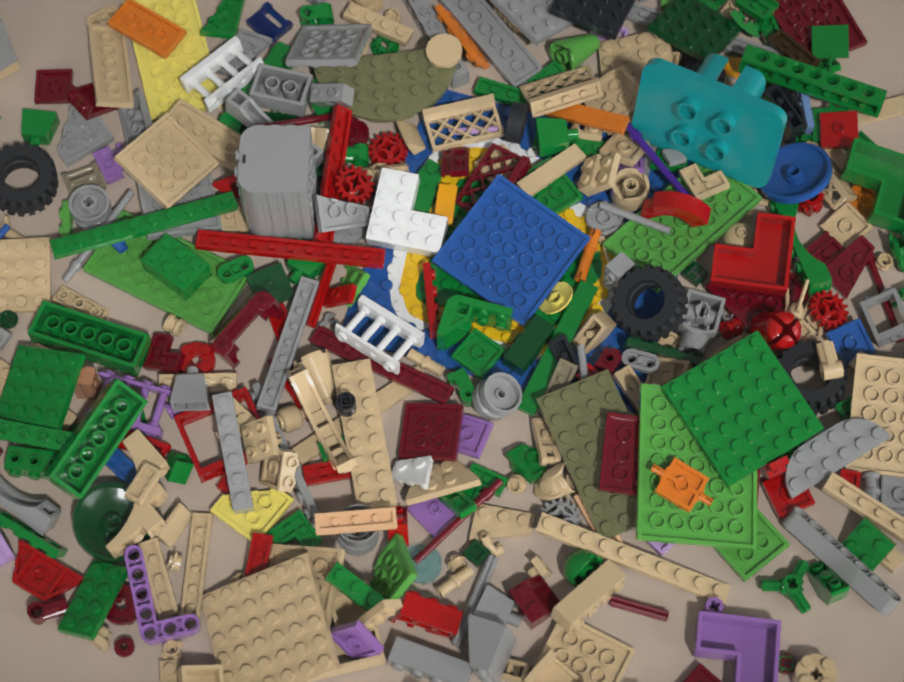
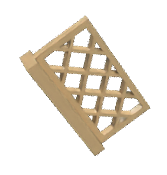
M588 65L519 86L525 101L529 105L533 118L603 96L600 80L594 76Z
M493 94L422 110V120L426 127L433 152L504 136ZM493 111L491 119L483 116L484 112ZM473 115L476 119L471 123L465 120L466 116ZM450 119L459 121L455 127L447 123ZM479 119L487 122L485 128L476 125ZM438 123L441 126L436 131L430 128L429 124ZM462 123L470 126L467 132L458 129ZM492 124L498 127L499 131L492 133L487 129ZM444 127L452 130L449 136L440 133ZM473 128L481 132L479 136L474 137L470 135ZM455 132L463 136L459 141L452 139ZM437 137L446 140L444 144L437 146L434 141Z

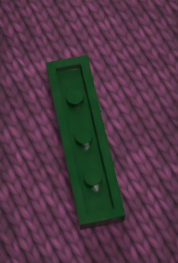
M635 336L628 337L624 341L623 349L633 348L655 354L661 358L690 361L693 368L701 364L702 358L697 357L696 353H683L678 348L662 347L660 343L654 341L644 342L641 338Z

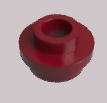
M122 637L116 641L114 650L118 656L126 658L133 654L135 644L131 638ZM123 644H128L125 650L121 649Z

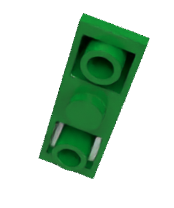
M823 561L813 563L806 572L817 596L826 605L844 599L850 590L849 585Z

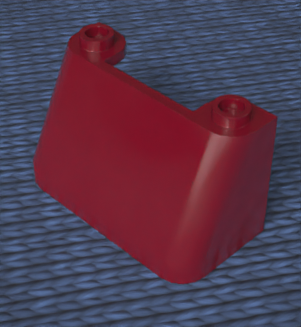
M253 292L209 340L210 348L231 368L235 369L240 364L237 358V353L240 349L234 344L235 341L258 316L265 321L269 317H276L279 320L285 312L278 301L268 292Z

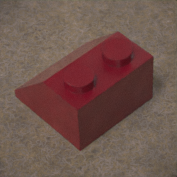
M541 575L526 579L508 590V598L515 602V609L523 617L530 630L549 619L553 608L560 602Z

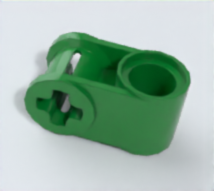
M330 3L305 5L300 9L301 26L334 23L333 10Z

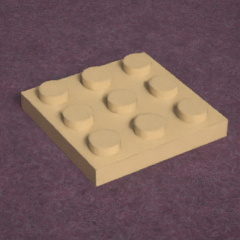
M621 64L599 78L603 96L583 102L585 106L629 116V118L634 115L639 84L624 64Z

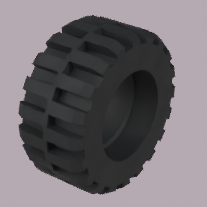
M17 142L14 143V146H3L4 150L0 151V210L3 212L7 210V213L12 216L18 213L19 217H24L27 213L30 216L35 215V211L39 210L41 212L45 210V205L49 206L53 202L52 197H56L59 185L53 159L49 157L45 150L41 152L39 146L34 145L31 147L30 143L25 142L24 145H20ZM27 168L39 174L37 183L24 191L9 189L4 184L6 177L17 169Z
M645 265L644 269L641 266L635 267V271L631 272L629 270L626 272V277L618 280V288L614 287L613 289L615 297L611 298V304L614 306L611 308L612 314L621 328L631 336L641 338L642 341L647 342L649 339L654 342L659 341V337L666 339L670 337L668 333L671 331L675 333L678 330L677 325L679 323L683 324L685 320L682 317L683 314L686 315L688 312V308L685 306V304H688V297L685 295L686 290L671 272L664 270L660 266H655L654 268L652 265ZM650 288L662 289L665 294V302L661 311L649 319L638 318L635 314V303L639 295Z
M807 339L806 342L798 340L793 347L782 350L777 359L814 414L817 416L819 412L823 415L828 412V409L832 410L844 393L848 379L847 366L845 361H841L842 356L837 352V358L842 362L844 369L843 378L826 380V386L819 390H807L800 387L794 381L791 371L800 366H810L820 371V361L816 350V344L818 343L813 342V339Z

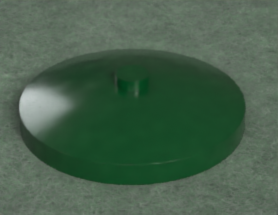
M108 482L94 486L78 501L74 509L72 529L75 539L88 555L104 562L125 561L124 555L114 559L105 546L118 535L133 510L134 502L123 496L129 487L126 484ZM144 535L143 539L138 543L149 540V535ZM137 552L132 553V554L130 555L129 559L132 558V557H134V556L137 555L138 553H137Z

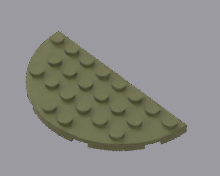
M426 49L363 56L360 58L357 66H319L314 68L318 84L344 83L354 88L353 107H345L353 111L352 117H359L375 123H391L412 118L423 109L433 106L449 88L457 65L447 69L446 67L436 68L428 61Z

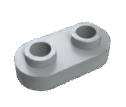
M633 348L625 350L622 354L623 365L626 367L630 364L635 371L654 374L660 368L659 358L655 354ZM634 358L635 361L629 362V359ZM649 363L654 364L653 367H648L647 365Z

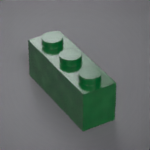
M537 314L533 319H528L523 332H519L515 336L513 345L507 347L502 354L503 365L521 377L555 332V325Z

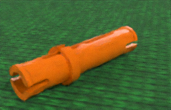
M591 228L588 236L591 239L584 248L574 280L580 283L581 279L586 282L594 253L598 250L597 244L602 233L598 229H595L594 232V228Z

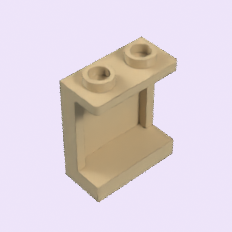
M551 649L524 679V682H589L586 679L583 681L557 659V654Z

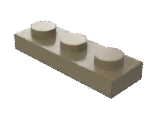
M560 358L544 395L570 385L579 366Z

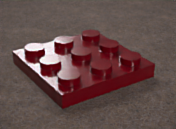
M406 403L398 454L399 459L405 460L431 456L433 461L457 462L464 412L463 404Z

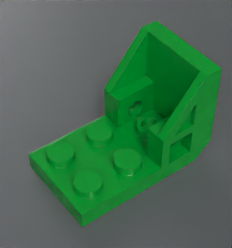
M458 294L448 298L437 330V349L445 351L470 334L473 322L484 327H494L499 331H511L513 308Z

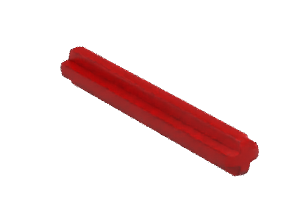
M326 263L307 319L306 326L315 328L336 264Z

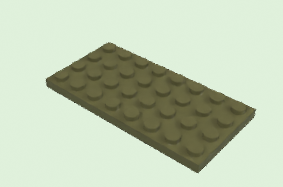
M604 370L536 398L539 409L563 461L566 462L565 466L595 532L607 538H613L635 529L637 497L598 491L606 413L629 415L609 370Z

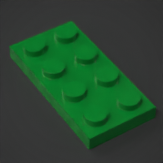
M93 560L57 630L63 634L94 641L128 576L127 567Z

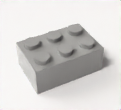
M260 63L249 95L259 107L304 117L310 101L311 85L314 84L313 75Z

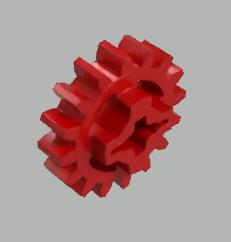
M385 131L383 136L377 134L376 140L371 139V145L368 146L369 158H371L372 163L401 164L400 161L405 162V156H408V147L404 139H400L399 133L393 136L392 131H390L389 135H386Z
M351 165L350 169L345 166L343 171L339 170L338 176L334 178L336 183L333 185V188L338 189L335 195H341L340 201L346 199V202L351 201L355 204L359 201L362 205L365 200H369L370 195L374 191L372 189L374 182H370L372 175H366L368 170L362 172L361 166L355 169L354 165Z
M822 290L820 293L817 292L809 300L810 305L807 306V309L811 310L808 315L814 317L812 322H818L817 327L823 325L826 331L829 328L834 330L847 321L846 316L849 312L845 311L848 305H843L844 298L839 299L838 293L832 295V290H829L827 293L825 290Z

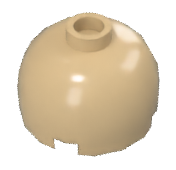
M735 223L722 235L721 244L752 248L754 228L746 223Z

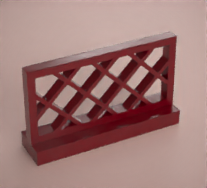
M492 143L456 197L455 204L470 211L472 209L471 206H474L478 201H475L473 194L481 191L485 192L489 185H484V178L494 176L495 179L496 175L507 173L506 179L516 185L532 167L530 158L524 155L521 157ZM494 150L501 152L502 157L492 160L491 154ZM506 160H517L515 166L507 168ZM503 161L505 168L494 171L493 164ZM491 165L492 172L481 173V169L484 166ZM481 180L483 187L472 189V183ZM471 194L472 202H461L464 196Z

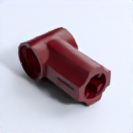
M64 595L44 602L35 601L30 603L27 607V614L31 622L40 625L46 620L64 615L68 609L66 597ZM42 610L39 616H32L34 611Z

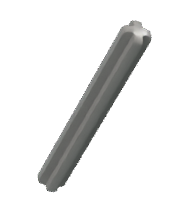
M489 554L463 612L457 635L451 640L453 646L460 648L468 632L469 614H474L498 562V558L494 555Z

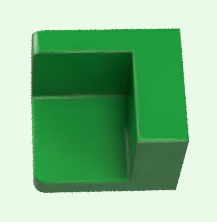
M170 452L166 461L170 469L167 471L165 478L168 482L185 485L194 464L188 455Z

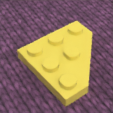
M272 488L267 491H251L255 511L235 515L231 496L226 494L220 497L210 509V512L251 542L253 532L267 535V531L274 527L293 504L294 499L283 491H276Z

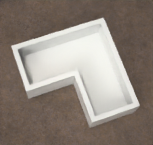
M382 167L366 234L368 245L435 257L442 248L449 224L448 217L414 211L420 184L419 174Z

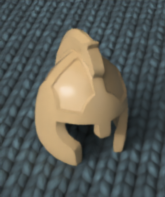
M561 462L553 468H549L542 478L533 485L534 494L537 498L553 500L576 492L570 474L567 473L566 479L561 475L566 462Z

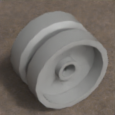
M93 184L81 186L69 198L70 213L76 226L82 231L101 227L113 211L107 192L100 186Z
M498 372L476 385L473 390L472 401L478 414L485 419L496 421L517 410L522 402L523 395L521 386L514 377L504 372Z

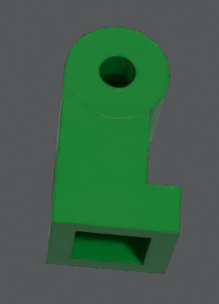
M464 367L446 375L447 384L455 386L459 393L460 403L465 407H472L474 386Z

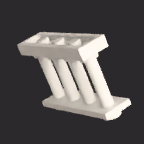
M234 36L179 79L187 93L196 89L205 97L204 102L207 110L211 113L224 103L237 88L242 89L255 79L260 63H264L261 57L257 58L254 62L243 53L240 39ZM235 57L247 65L240 72L228 63ZM222 67L233 76L226 83L215 74ZM207 78L220 87L212 94L201 85Z
M362 295L358 299L359 312L345 328L337 323L335 325V336L339 341L349 344L382 365L388 372L398 375L400 372V358L411 346L415 345L420 349L424 344L425 333ZM365 316H368L374 322L364 334L359 337L352 333V330ZM380 326H384L390 331L376 347L368 343L367 341ZM400 336L406 341L391 357L384 353L383 350L393 338Z

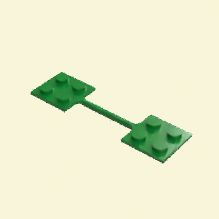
M848 24L812 26V54L818 59L828 60L830 72H832L833 60L849 58ZM831 102L826 108H813V138L815 143L821 142L820 113L850 111V109L835 107Z

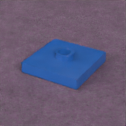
M860 318L824 334L827 340L833 341L836 353H840L842 356L841 361H845L846 366L860 351L868 355L876 353Z

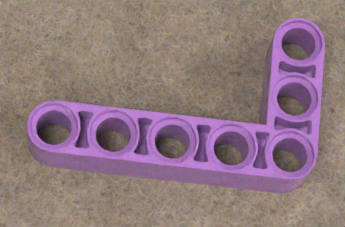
M131 545L127 547L124 557L139 631L143 641L147 645H157L198 634L201 624L198 617L194 614H186L158 621L145 556L139 546ZM134 552L140 554L136 560L129 559L130 555ZM141 571L144 573L143 577L139 580L133 578L136 572ZM146 591L148 595L145 599H138V593ZM149 610L152 612L150 618H141L144 611ZM190 620L196 622V626L193 629L186 628V623ZM170 625L176 627L175 632L172 634L165 632L166 628ZM149 630H154L156 632L155 636L152 639H147L145 637V634Z

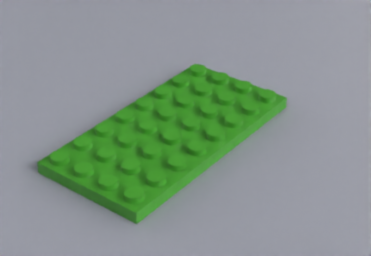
M696 164L704 177L715 173L711 169ZM679 176V177L677 178V180L682 184V186H683V187L687 190V192L691 195V193L689 192L688 188H687L686 185L684 184L683 180H682L681 177ZM725 176L730 183V188L701 200L711 208L707 225L692 228L684 220L670 215L649 218L671 227L670 233L666 234L629 220L603 242V247L614 257L622 251L635 263V267L641 266L644 269L645 265H652L654 268L655 266H660L676 277L726 233L731 226L761 202L762 196L747 184ZM672 184L663 190L678 192ZM642 209L637 213V215L641 216ZM651 288L656 293L661 290L660 288Z
M123 210L115 222L137 216ZM145 235L126 240L125 242L129 248L122 254H119L111 245L97 248L83 267L85 273L169 315L172 313L178 319L183 318L187 324L212 336L247 284L246 277L229 284L222 283L218 278L217 270L222 264L229 261L208 251L196 250L194 244L180 237H174V239L209 263L211 275L187 301L143 268L141 258L159 239L147 241V236Z

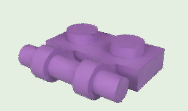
M121 142L115 145L116 150L114 151L111 150L110 146H107L92 153L107 185L124 178L122 172L125 170L114 160V157L125 148Z

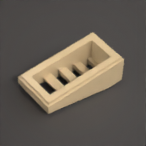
M509 658L507 671L503 673L501 679L509 682H524V679L532 671L533 667L530 663ZM514 667H517L514 676L511 675Z

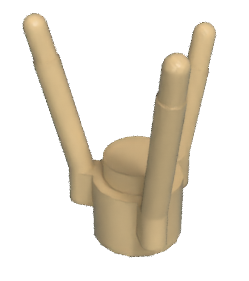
M809 279L805 280L798 303H792L789 306V288L785 295L784 310L795 315L794 319H798L799 322L804 319L808 310L807 306L810 305L808 300L803 309L802 303Z

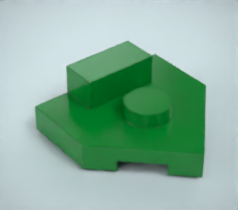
M520 444L506 453L505 457L511 462L510 468L515 474L522 475L529 484L540 479L547 471V466L539 465L537 448Z

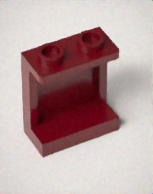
M72 83L68 84L65 98L86 120L119 109L96 106L93 83L78 88Z

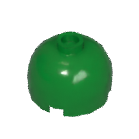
M579 549L569 553L565 558L563 569L566 580L576 588L597 570L600 564H603V559L589 549Z

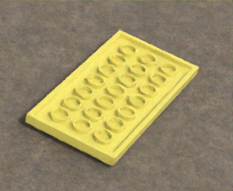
M134 0L182 27L187 32V35L166 60L132 41L152 122L155 123L164 114L168 113L180 98L202 112L208 111L204 102L205 97L196 89L187 93L179 79L210 55L205 36H200L202 23L196 0ZM209 78L201 83L211 94L218 89V86Z

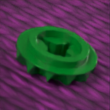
M378 35L372 40L371 51L374 55L397 53L399 51V44ZM382 42L388 44V50L382 46Z

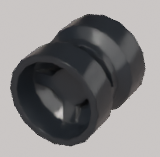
M342 392L337 396L338 413L343 417L354 415L357 409L354 395L350 392Z

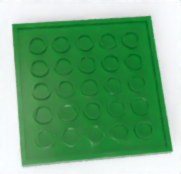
M758 330L661 387L662 392L726 488L734 485L824 429Z

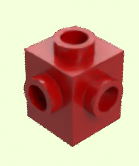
M820 192L815 197L799 203L798 210L808 217H811L814 213H819L824 206L822 203L825 194Z

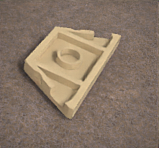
M444 461L434 464L428 489H422L421 485L414 484V486L410 485L405 498L407 506L480 486V478L458 461Z

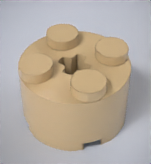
M635 168L620 170L616 175L614 186L611 188L610 196L613 204L626 211L641 209L644 200L648 198V177L644 173L638 172Z
M821 654L803 656L792 674V682H836L837 670L833 660Z

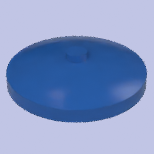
M792 143L779 148L772 176L768 183L761 187L760 190L765 197L781 204H796L807 201L822 192L830 182L833 171L830 157L824 149L810 143Z

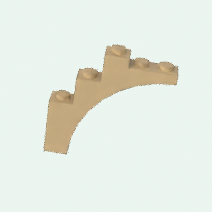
M302 365L287 372L286 375L300 406L308 418L318 441L321 443L330 465L339 474L350 472L357 463L328 414L308 370Z
M138 429L122 441L132 456L136 473L139 472L146 462L162 470L163 474L161 477L166 475L170 469L168 463ZM158 482L142 506L134 503L133 510L126 524L118 535L105 546L114 559L124 555L126 548L140 542L144 535L148 534L152 539L160 535L167 527L163 518L155 510L156 507L163 505L168 498L166 491Z

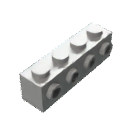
M396 637L388 657V664L391 665L392 669L400 672L402 670L408 671L415 678L421 679L424 677L430 679L429 682H470L474 671L469 662L400 637Z

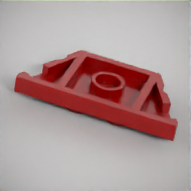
M20 540L18 542V556L15 560V571L12 577L14 585L44 602L57 598L81 584L84 577L24 541Z

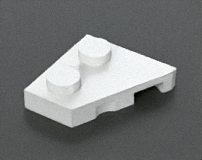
M431 456L394 461L392 470L393 480L400 483L404 482L411 486H414V484L421 485L422 489H428L433 459Z

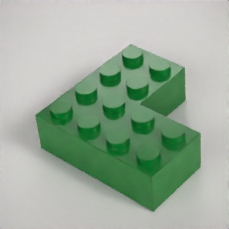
M854 138L848 147L840 179L874 190L875 193L867 223L902 235V231H904V154Z

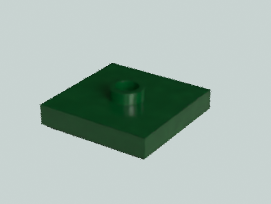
M281 262L246 276L252 293L266 291L279 304L291 300L295 296Z

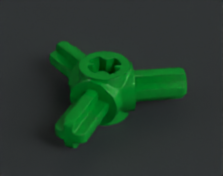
M800 559L792 573H788L786 577H780V580H761V591L780 592V595H784L788 600H793L801 614L807 613L811 606L802 593L804 591L802 585L804 583L803 577L809 568V564L807 561ZM789 584L794 585L792 589L788 587Z

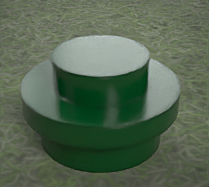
M6 310L1 313L0 325L3 328L11 329L17 325L18 316L15 312Z

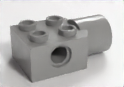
M689 289L687 293L688 304H685L688 312L686 315L683 314L682 318L685 320L683 324L679 323L677 330L682 335L678 349L680 352H693L697 354V357L704 358L708 343L715 341L726 298Z

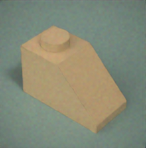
M605 311L595 313L572 342L576 346L583 344L585 346V354H588L609 336L617 326V323Z

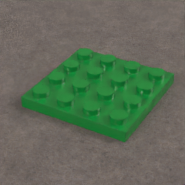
M18 345L0 398V419L62 430L85 356L79 353Z

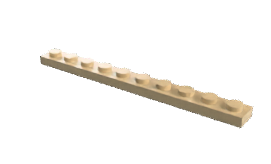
M542 512L535 533L573 548L589 549L604 560L609 559L614 564L708 600L711 597H717L721 599L723 605L726 603L731 588L730 585Z

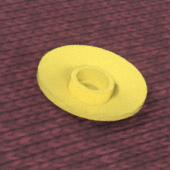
M558 282L540 306V310L545 314H554L564 309L572 299V287L566 282Z

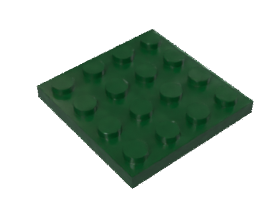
M674 0L647 28L651 33L701 63L709 54L720 55L743 30L735 21L728 19L698 0Z

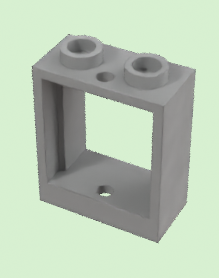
M896 287L886 288L880 294L868 296L862 302H859L879 348L904 338V323L878 334L868 311L873 306L895 298L904 318V305Z

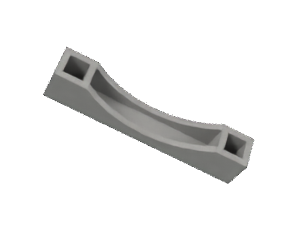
M239 88L226 99V112L248 128L255 124L274 122L259 108L250 96ZM313 143L317 168L323 162L324 150Z
M232 392L212 395L234 514L255 511Z
M0 477V503L42 536L54 528L62 512L47 499L32 498L18 492Z

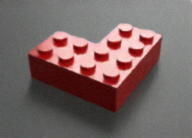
M758 212L755 218L752 248L715 244L709 286L785 296L788 291L796 217Z

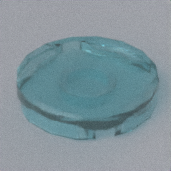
M420 544L411 547L408 550L411 559L427 545ZM436 549L418 565L413 561L418 574L414 583L428 584L440 575L442 558Z

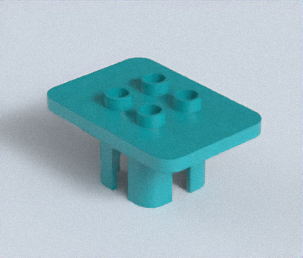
M707 55L696 72L662 58L650 59L642 70L632 126L641 132L642 138L660 149L677 150L683 153L687 160L715 172L721 170L725 176L751 187H764L772 176L787 123V115L781 107L760 98L766 86L764 75L757 69L746 65L731 87L717 81L729 58L722 55Z

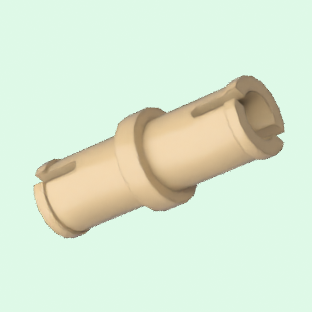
M413 348L406 357V359L421 366V369H426L438 377L445 370V366L432 360L429 355L425 356Z
M466 565L457 573L449 575V579L435 587V590L441 598H444L445 595L455 588L459 589L461 584L474 576L475 573L469 565Z

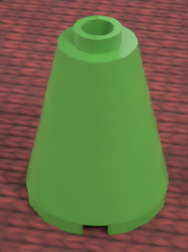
M592 33L556 40L550 45L549 53L553 62L556 59L565 71L576 69L599 49L600 41Z

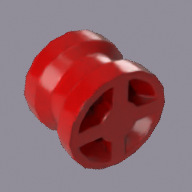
M732 318L729 321L721 322L719 331L724 339L729 340L733 336L742 335L743 326L738 318Z

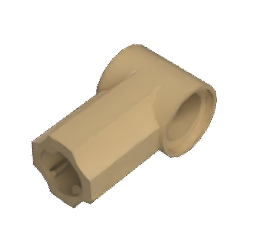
M825 340L816 344L822 380L843 378V365L837 358L833 341Z

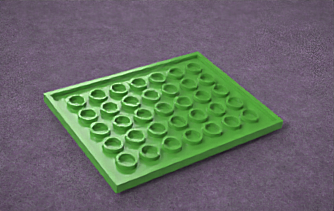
M641 383L639 392L636 540L755 551L757 549V471L726 488L662 392L661 387L663 385ZM675 457L709 477L704 488V494L714 499L712 504L708 506L699 500L694 504L692 510L687 513L654 493L659 484L660 476L650 471L653 464L655 463L665 470Z

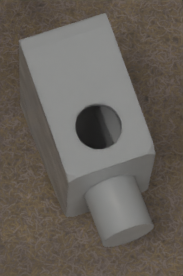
M190 366L187 368L186 374L176 376L170 398L173 412L210 410L205 375L202 373L198 374L197 367Z
M488 584L473 614L500 624H510L516 628L519 627L523 618L513 613L515 608L513 600Z

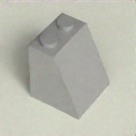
M469 614V664L481 682H500L516 638L507 625Z

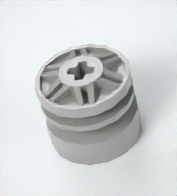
M353 504L344 508L342 511L366 510L371 508L367 505ZM379 530L360 532V535H356V532L337 534L338 544L341 549L355 556L366 555L371 552L377 545Z

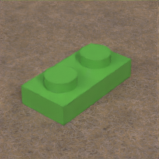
M62 201V208L59 209L62 225H59L60 236L64 237L73 234V218L69 210V201Z

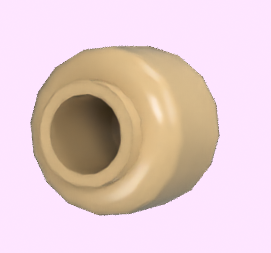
M290 405L279 409L275 418L280 429L285 433H289L303 426L305 415L302 409H298L295 405Z

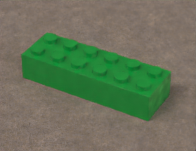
M44 300L28 331L32 343H38L53 350L79 353L84 355L87 361L138 377L152 342L150 335Z
M111 379L43 477L74 500H81L148 401L119 379Z

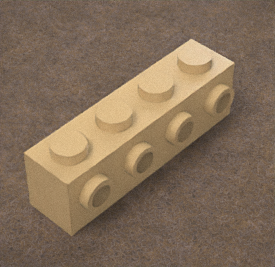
M608 559L553 608L551 618L568 633L573 629L577 630L584 623V619L587 616L592 617L596 613L599 605H605L611 599V595L614 592L618 593L623 589L626 574Z

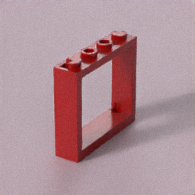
M247 387L239 390L234 389L232 391L233 398L239 403L245 401L250 414L255 419H260ZM213 400L210 401V410L182 411L181 414L174 416L178 430L201 483L219 477L226 472L224 459L201 467L184 426L215 414ZM243 450L245 464L247 465L246 452Z

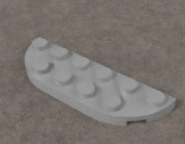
M848 419L837 423L806 442L792 454L789 459L790 463L786 467L787 471L785 472L784 480L790 499L795 498L830 476L832 472L835 473L882 444L891 436L881 426L872 421Z

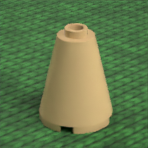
M325 349L324 353L318 350L301 357L302 361L298 364L297 361L293 362L294 369L302 365L306 367L324 405L335 401L334 398L337 394L330 354L327 349Z

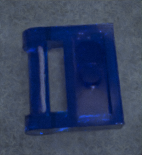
M266 2L259 11L246 20V25L255 33L272 38L273 43L271 45L290 31L294 25L293 22L286 20L278 13L270 2ZM269 13L282 27H277L266 15Z

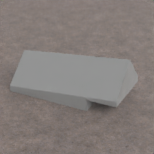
M138 89L133 94V109H118L126 146L153 125L141 89Z

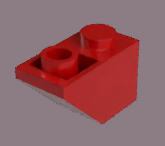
M398 505L395 507L397 529L388 530V541L390 542L397 533L403 536L406 546H409L407 507Z

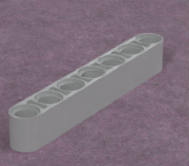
M794 507L783 520L784 527L881 614L888 616L901 602V597L803 509Z

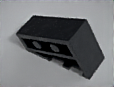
M775 84L765 88L760 98L778 105L785 111L787 123L782 138L787 144L794 141L797 137L801 138L808 125L802 106L798 102V93L795 90Z

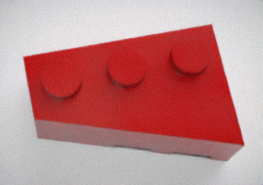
M409 590V592L406 591L399 598L403 607L396 611V614L389 619V622L395 623L396 620L407 622V627L414 628V625L426 629L428 633L451 639L457 635L463 612L457 610L458 608L454 605H443L435 598H424L420 596V593Z

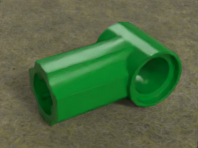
M358 143L353 145V147L347 146L345 163H353L356 167L368 166V145Z

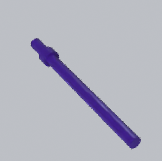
M629 122L626 130L633 142L638 143L678 192L690 195L642 138L641 132L635 129Z

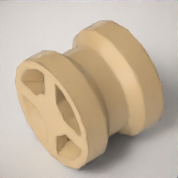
M171 313L164 322L163 330L172 332L174 336L179 337L186 326V320L183 318L178 319L176 315Z

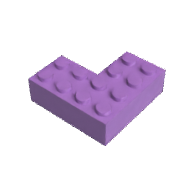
M699 611L696 618L693 657L734 662L733 682H778L781 620Z

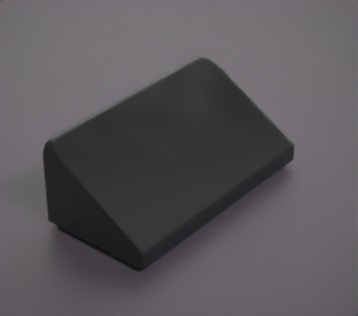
M566 334L548 342L557 363L562 358L579 366L578 357Z

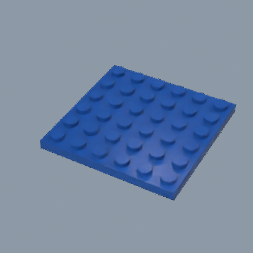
M498 174L432 259V263L485 301L513 308V321L524 328L528 319L534 316L591 238Z

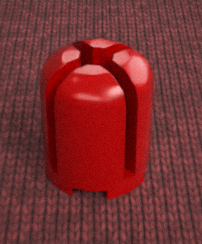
M785 310L760 313L750 323L752 325L751 334L758 330L771 350L793 347L795 345L794 342H798L800 339L801 324L798 319H794L795 315Z

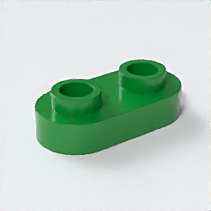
M241 256L222 264L217 270L219 280L222 283L229 284L250 275L254 270L253 260L248 256Z

